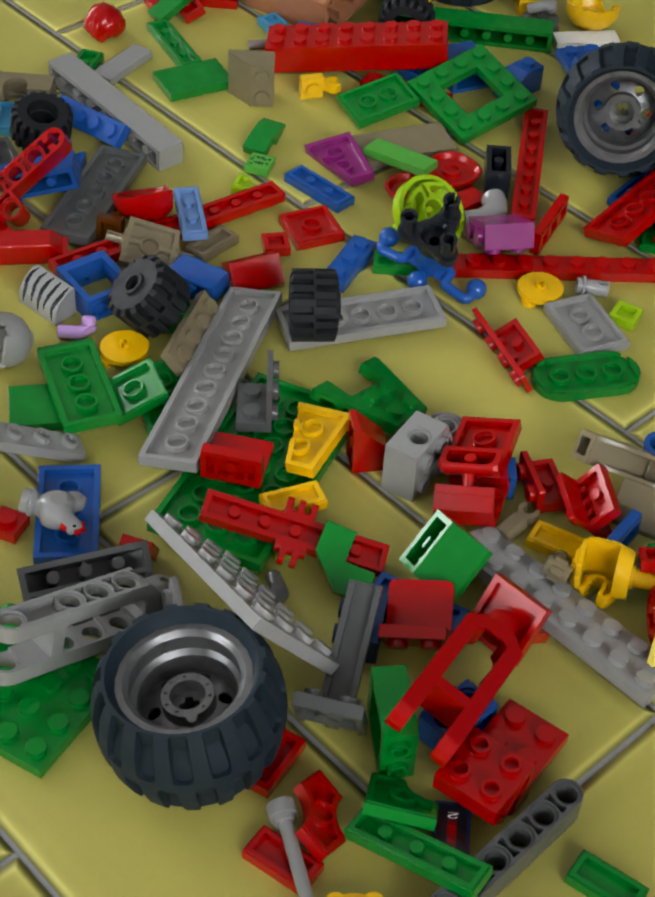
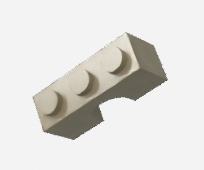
M0 71V101L8 102L14 98H21V95L25 93L29 95L33 91H36V93L45 91L47 94L53 93L57 96L55 75Z

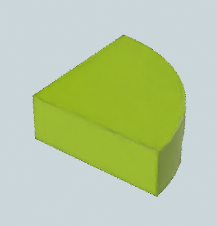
M239 173L231 185V194L255 187L256 185L249 180L247 175Z

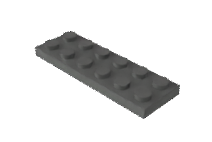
M100 145L81 171L79 188L66 191L41 225L40 230L52 229L62 237H68L69 243L80 246L91 244L96 238L97 215L100 212L108 214L115 210L111 195L115 192L128 191L146 165L147 154Z

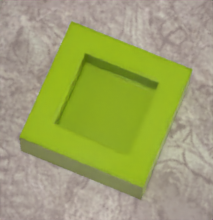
M619 300L609 316L618 327L633 332L642 318L644 309Z

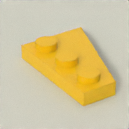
M298 402V414L293 424L294 432L289 442L285 460L286 472L314 479L346 433L349 413Z

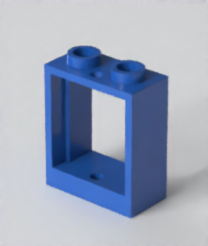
M104 250L55 267L56 276L74 287L76 310L82 316L93 315L97 321L113 315L108 306L110 302L108 295L113 288L93 296H89L82 288L104 278H107L113 284L114 280H117L122 269Z

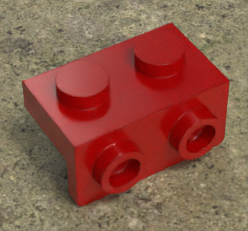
M521 451L519 462L516 463L517 480L522 482L525 499L528 503L531 502L534 512L536 510H540V513L566 510L564 500L558 491L559 484L556 475L559 472L553 459L532 461L527 451Z

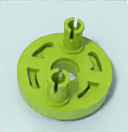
M421 174L411 178L399 187L394 196L392 211L395 224L389 227L397 230L401 223V212L409 208L414 209L418 213L417 222L433 217L443 207L444 195L449 192L456 193V191L446 181L434 175ZM462 202L459 206L461 220L454 232L457 238L462 234L465 222Z

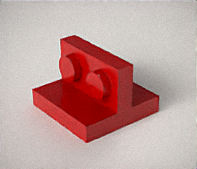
M496 573L472 613L489 614L495 609H505L513 614L518 623L516 638L523 653L522 658L516 665L518 666L532 644L545 643L549 638L550 634L542 629L552 611L505 575ZM482 635L478 638L479 641L493 652L496 650L497 647L488 643Z

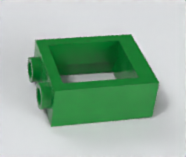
M406 665L371 667L367 714L377 773L400 779L406 776H413L419 740L415 712L400 732L394 731L384 723L385 719L410 688Z

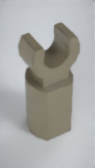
M521 502L518 505L517 512L511 513L494 528L506 540L512 542L526 530L527 526L535 525L541 511L536 510L532 514L526 513L528 502Z

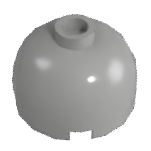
M0 312V369L17 366L25 361L34 344V335L21 317L11 312Z

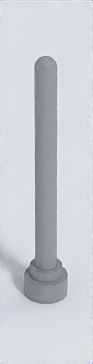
M289 796L277 797L266 806L269 821L272 825H275L276 829L280 830L298 897H314L298 838L295 835L294 825L298 816L295 801Z

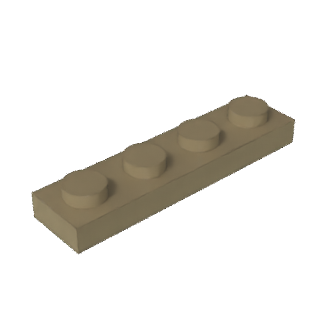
M205 290L196 294L160 355L177 377L183 374L204 333L209 328L210 322L218 312L219 307L216 301Z

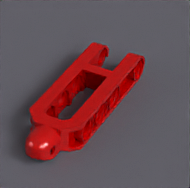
M495 609L489 614L467 613L384 721L394 731L400 732L417 708L421 706L448 727L437 742V746L429 754L431 760L441 768L448 763L523 656L516 638L518 623L513 614L505 609ZM482 635L488 643L497 648L490 656L493 664L491 670L469 698L444 679L442 675L466 644H474Z

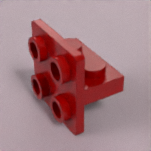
M598 463L577 480L560 472L556 475L559 484L558 491L564 500L565 514L568 520L573 525H579L588 530L593 536L606 539L612 533L609 523L622 514L607 468Z

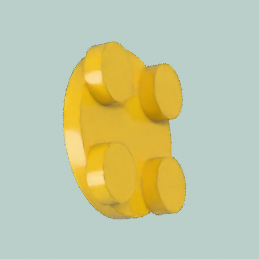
M530 272L517 280L516 287L518 294L521 296V305L526 308H533L536 304L544 305L545 303L563 299V284L557 277L551 274Z
M119 330L109 333L100 342V358L103 366L112 367L116 365L128 367L129 365H135L144 361L149 353L150 342L144 335L132 330Z

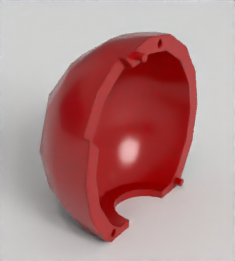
M166 184L164 187L115 192L111 195L115 208L128 220L130 216L155 222L166 217L173 209V191Z

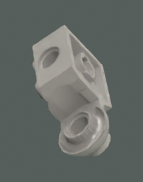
M416 410L385 445L381 488L410 502H413L420 493L424 494L435 475L439 476L442 473L440 472L441 468H438L439 458L444 446H451L462 417L450 412H438L428 416Z

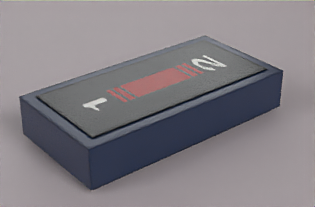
M435 800L439 804V810L432 837L469 854L471 811L456 802Z

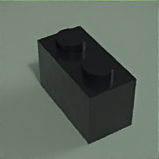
M487 145L483 169V194L491 189H499L503 191L506 199H508L512 175L511 147Z

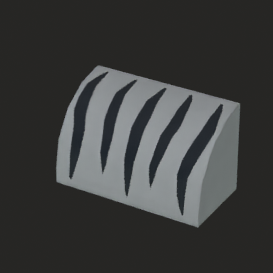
M38 264L29 270L20 286L19 302L55 326L76 314L74 287Z

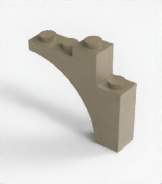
M583 428L581 429L571 455L572 457L591 466L600 463L609 472L655 489V454L641 447Z

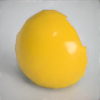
M566 0L568 17L576 27L583 31H599L610 27L618 18L622 8L619 5L613 4L611 10H605L602 0Z

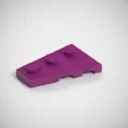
M350 132L304 145L305 153L351 187L375 180L374 171Z

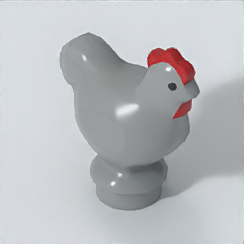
M25 487L19 502V512L25 513L26 516H32L33 514L38 516L40 523L52 530H62L69 535H81V533L86 532L85 522L80 521L74 515L83 510L87 502V498L81 492L52 490L41 494L37 488L30 489Z

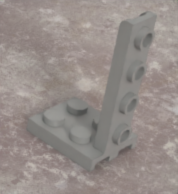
M0 422V451L72 463H80L86 456L79 435Z

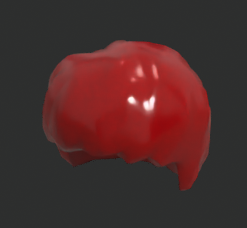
M102 2L94 4L90 8L84 19L83 28L97 41L104 42L111 37L121 35L126 28V20L121 11L116 9L114 5Z

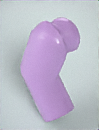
M84 315L81 318L82 324L77 326L59 324L57 337L80 340L94 333L97 329V325H95L96 317Z

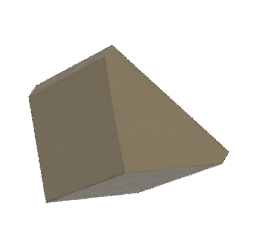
M624 477L617 494L622 514L610 523L619 525L629 512L635 509L642 513L643 516L638 534L655 540V489Z

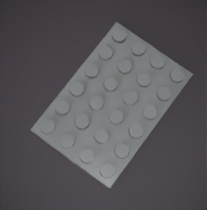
M151 510L144 520L253 631L332 676L340 666L330 656L333 650L318 638L314 640L311 636L314 633L313 630L299 619L295 622L292 618L295 613L284 603L279 601L277 604L274 600L277 595L265 585L261 584L259 586L257 583L259 578L246 567L241 569L239 565L242 561L228 550L224 554L221 553L223 549L209 538L205 542L202 541L203 536L188 525L183 529V523L172 514L167 512L163 516L155 510Z

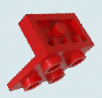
M216 432L212 444L203 443L201 448L200 477L260 489L274 450V443Z

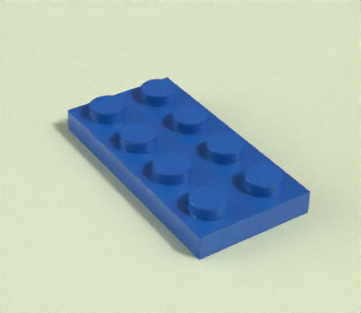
M101 464L39 466L37 489L41 494L52 490L79 491L87 498L84 509L74 514L80 521L85 522L86 532L81 533V535H69L62 530H52L43 526L38 516H36L33 547L34 565L98 551L100 537Z

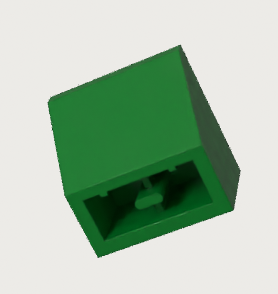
M437 509L398 560L420 580L452 582L455 587V603L479 571L484 568L493 553L461 525Z

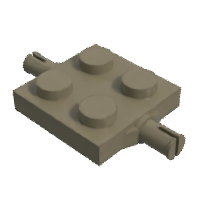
M130 216L127 228L123 234L107 229L105 240L120 244L121 253L118 265L126 268L134 259L138 261L140 256L144 255L148 257L156 255L168 266L173 265L183 254L193 258L195 254L180 251V230Z

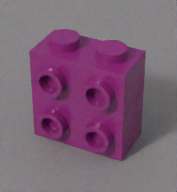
M518 214L469 216V223L465 227V235L469 243L477 246L479 250H484L485 254H500L501 250H509L511 253H524L525 249L534 248L535 222Z

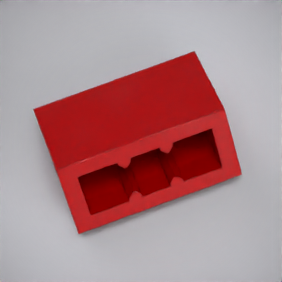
M268 251L221 263L222 268L229 272V288L231 286L260 290L285 283L279 252Z

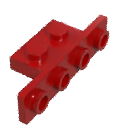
M477 307L472 309L476 318L472 321L480 335L483 333L487 335L484 339L491 351L497 350L499 352L496 356L503 368L507 369L510 367L512 371L509 375L517 387L522 385L527 393L532 391L523 371L544 359L539 348L516 318L493 331Z

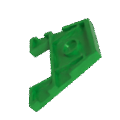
M376 356L361 363L358 371L359 374L375 383L374 385L350 396L331 382L326 381L312 388L309 397L316 402H320L321 398L334 404L332 409L345 412L355 409L379 425L383 431L392 435L396 434L416 410L426 414L428 409Z

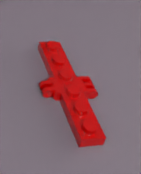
M208 488L198 521L274 544L273 551L279 552L276 564L282 565L286 554L291 556L288 567L292 569L295 568L297 558L304 560L305 554L317 558L314 551L325 526L315 522L319 505L316 504L311 506L310 513L308 514L304 512L307 504L306 501L301 500L298 510L293 509L295 498L289 496L283 512ZM356 535L346 562L373 572L378 577L384 571L390 545Z

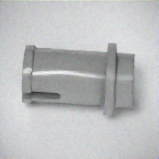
M583 275V277H577L575 293H579V295L591 293L594 296L607 298L610 282L588 279L586 275Z

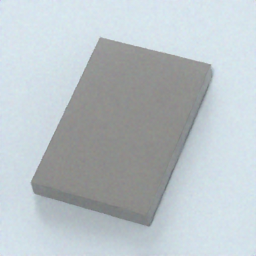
M591 293L544 304L543 312L575 354L601 351L619 352L629 349L630 341Z

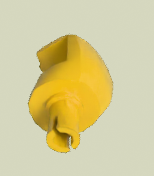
M591 536L586 538L581 546L576 549L571 563L573 569L570 573L569 583L574 587V590L584 597L591 588H600L596 597V606L600 609H606L617 599L626 600L629 589L632 590L633 587L650 591L655 586V574L640 572V568L635 564L637 553L628 546L614 540Z

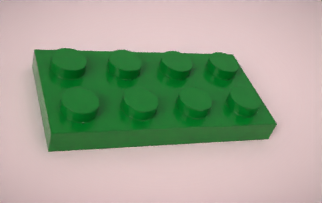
M93 339L37 350V358L64 433H77L123 423V413Z

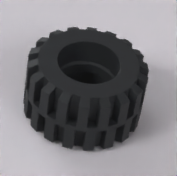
M384 0L378 23H385L387 21L399 22L396 19L399 15H409L420 22L435 20L434 5L432 2H428V0Z
M33 91L29 95L26 93L21 95V98H17L12 106L11 139L15 141L17 147H22V151L42 133L52 127L61 129L71 139L73 125L71 106L68 103H64L65 100L63 98H57L56 94H47L45 91L40 93Z

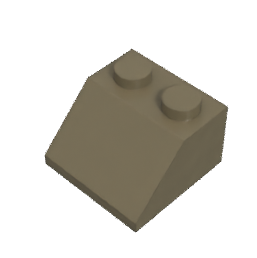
M229 49L228 93L249 106L273 107L275 52Z

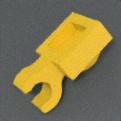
M322 73L302 74L299 76V96L303 100L322 98L323 91L338 94L340 93L341 84L337 83L338 78L334 76L324 78Z

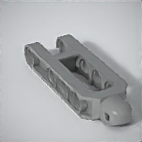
M127 567L1 609L0 642L16 645L0 652V666L12 668V670L0 669V686H12L107 651L112 638L119 631L123 632L132 625L134 619L145 613L149 615L163 610V590L168 589L170 578L164 574H155L143 578L134 569ZM119 585H127L132 588H124ZM93 594H99V595H102V596H104V597H103V598H100V597H94V596H91V595H93ZM63 604H72L76 607H66ZM120 608V610L117 612L102 617L99 616L101 614ZM93 617V620H91V621L85 622V623H83V624H80V625H77V626H74V627L72 626V624H75V623H78V622H81V621H84V620H87V619ZM4 624H13V625H16V626H18V627H16V628H8V627H5V626H2V625H4ZM114 625H115V626H122V627H125V628H124V629H119V628H115V627H112V626H114ZM86 635H92V636H96V637H98V638L92 639V638H87V637H85V636H86Z

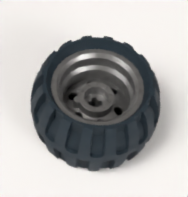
M633 41L604 44L582 56L568 71L561 84L556 102V122L560 137L565 147L573 154L574 159L583 166L587 165L593 168L595 173L601 175L610 173L617 174L618 177H630L633 173H645L655 168L654 47H648ZM613 81L619 83L620 88L618 90L610 85ZM637 86L644 88L643 92L636 94L634 90ZM600 100L603 105L595 108L594 102ZM619 103L621 105H623V103H626L627 109H625L624 107L622 110L618 109ZM646 109L652 112L648 118L642 113ZM607 123L611 128L608 131H604L601 125ZM633 128L634 134L627 135L625 133V130Z
M195 603L191 606L172 604L163 606V610L149 615L145 613L133 620L132 625L123 632L119 631L112 638L107 654H102L93 679V692L91 696L92 725L98 746L105 760L126 786L140 796L145 794L151 802L167 808L173 805L184 807L186 810H201V806L215 803L222 805L232 801L234 795L240 793L245 788L249 790L260 780L264 768L270 767L281 746L288 709L287 691L282 670L269 644L262 635L253 631L236 613L224 609L222 611L212 608L209 604Z

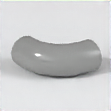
M499 189L488 190L482 195V207L464 210L465 222L462 231L464 236H466L465 227L469 223V216L507 214V200L503 191Z

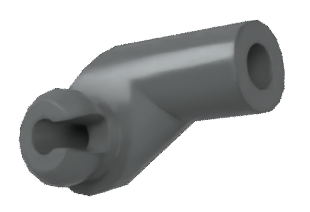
M272 570L266 574L265 579L269 589L277 595L274 599L278 604L279 601L284 603L289 596L288 589L281 573L278 570Z

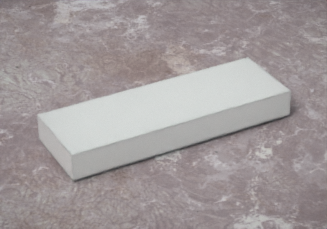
M615 30L553 32L552 42L555 48L585 46L586 44H597L601 47L612 42L620 43V39Z

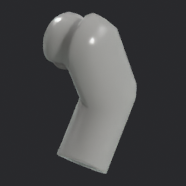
M540 0L527 3L528 14L542 11L554 14L558 10V2L556 0Z

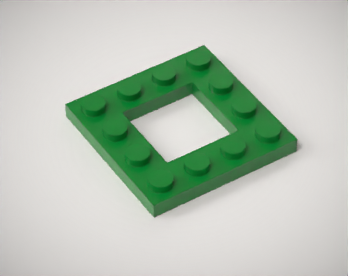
M482 44L407 81L408 86L417 95L420 102L461 145L537 105V98ZM476 73L499 98L467 114L444 89Z

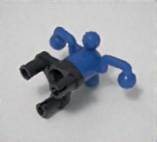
M449 192L445 194L441 210L427 220L417 222L418 213L414 209L409 208L401 212V223L397 230L392 227H385L381 230L379 242L376 245L377 252L396 263L404 264L408 262L417 267L418 271H413L407 278L409 288L425 286L428 284L427 277H433L440 281V287L444 292L462 304H470L485 295L487 287L480 279H472L467 283L466 294L450 283L455 276L453 265H455L458 258V238L454 232L461 220V211L459 209L461 198L457 195L455 200L456 193ZM398 241L411 245L403 253L389 248L395 246Z

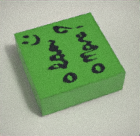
M252 152L244 164V172L268 177L275 166L276 157Z

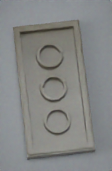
M440 122L352 135L363 155L364 147L377 138L428 157L445 151L457 152L458 149ZM365 156L372 169L391 166Z

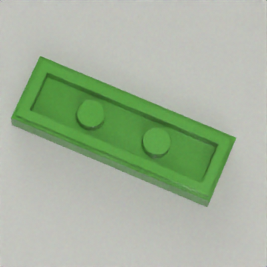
M380 138L364 147L365 156L414 175L429 174L438 167V160Z

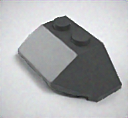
M147 540L17 568L16 571L24 602L127 567L134 569L143 578L151 576L154 568ZM119 585L124 588H132L127 585ZM93 594V595H91V596L100 597V598H103V597H104V596L99 595V594ZM63 604L66 607H76L72 604ZM120 608L101 614L99 616L102 617L117 612L120 610ZM92 617V618H89V619H87V620H84V621H81V622L72 624V626L79 625V624H83V623H85V622L91 621V620H93V617Z

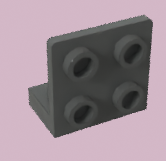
M268 350L267 384L238 383L236 432L271 433L272 421H278V403H272V400L278 401L279 381H273V379H279V361H274V350Z

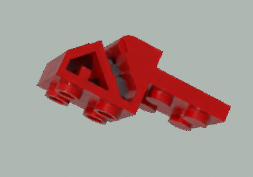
M462 417L451 446L445 445L439 458L438 468H441L440 472L449 475L450 482L449 484H435L434 513L439 509L460 525L496 526L510 488L507 467L522 430L521 420Z
M509 698L482 731L477 727L471 730L448 763L436 771L432 786L492 826L499 825L504 822L506 816L514 815L525 802L530 788L565 746L569 734Z

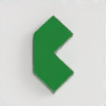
M327 520L314 552L326 574L332 593L345 598L350 579L372 584L375 573L346 562L357 532Z

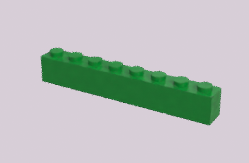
M433 7L435 19L448 21V35L451 42L472 40L476 45L482 44L485 46L550 53L554 27L553 20ZM399 15L396 17L399 22L416 20L409 15Z

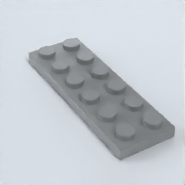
M430 285L341 298V316L339 318L338 334L334 342H292L289 335V306L277 307L275 315L289 351L446 327L447 317Z

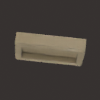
M220 224L208 231V240L192 241L184 246V252L195 254L194 258H199L206 263L239 243V235Z

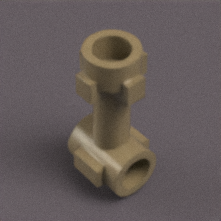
M561 549V551L549 554L541 570L542 573L546 574L545 578L555 583L559 581L565 584L573 569L571 563H569L567 552Z

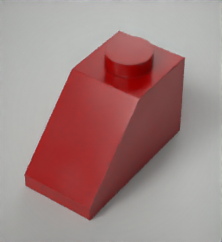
M349 410L346 456L351 473L383 470L385 445L389 441L385 439L383 429L357 410Z

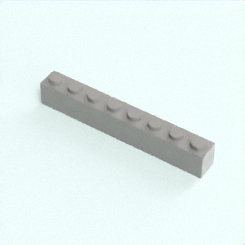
M70 52L48 61L49 75H55L56 87L69 98L130 127L131 130L124 143L135 152L147 154V162L160 172L183 162V141L125 96L123 92L115 88L109 81L100 76L95 70L90 68L83 60Z

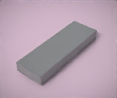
M133 44L95 71L114 85L152 58V50Z

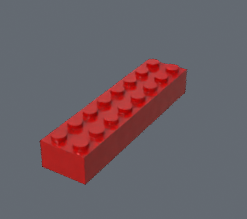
M435 19L422 22L411 20L408 22L387 21L385 23L366 21L364 23L343 22L341 24L323 22L313 25L305 23L296 25L275 24L274 26H269L265 51L275 52V73L432 69L448 61V21Z

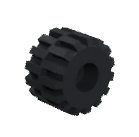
M144 255L140 256L138 261L134 259L126 269L123 268L119 277L117 280H114L111 286L113 289L108 295V300H110L108 306L112 314L134 331L141 333L146 338L149 336L154 338L158 337L161 332L164 334L169 331L170 327L173 324L176 325L180 320V315L185 313L188 307L186 302L190 300V293L188 292L190 286L182 276L156 255H150L149 257Z
M292 268L289 276V335L292 342H334L338 334L339 318L341 316V293H339V279L336 270L326 268Z

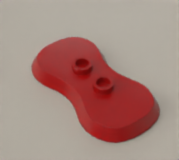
M445 151L431 157L438 160V167L429 174L443 179L454 190L473 185L483 173L481 166L475 160L459 152ZM402 172L388 178L385 182V189L389 196L394 200L399 187L417 175Z

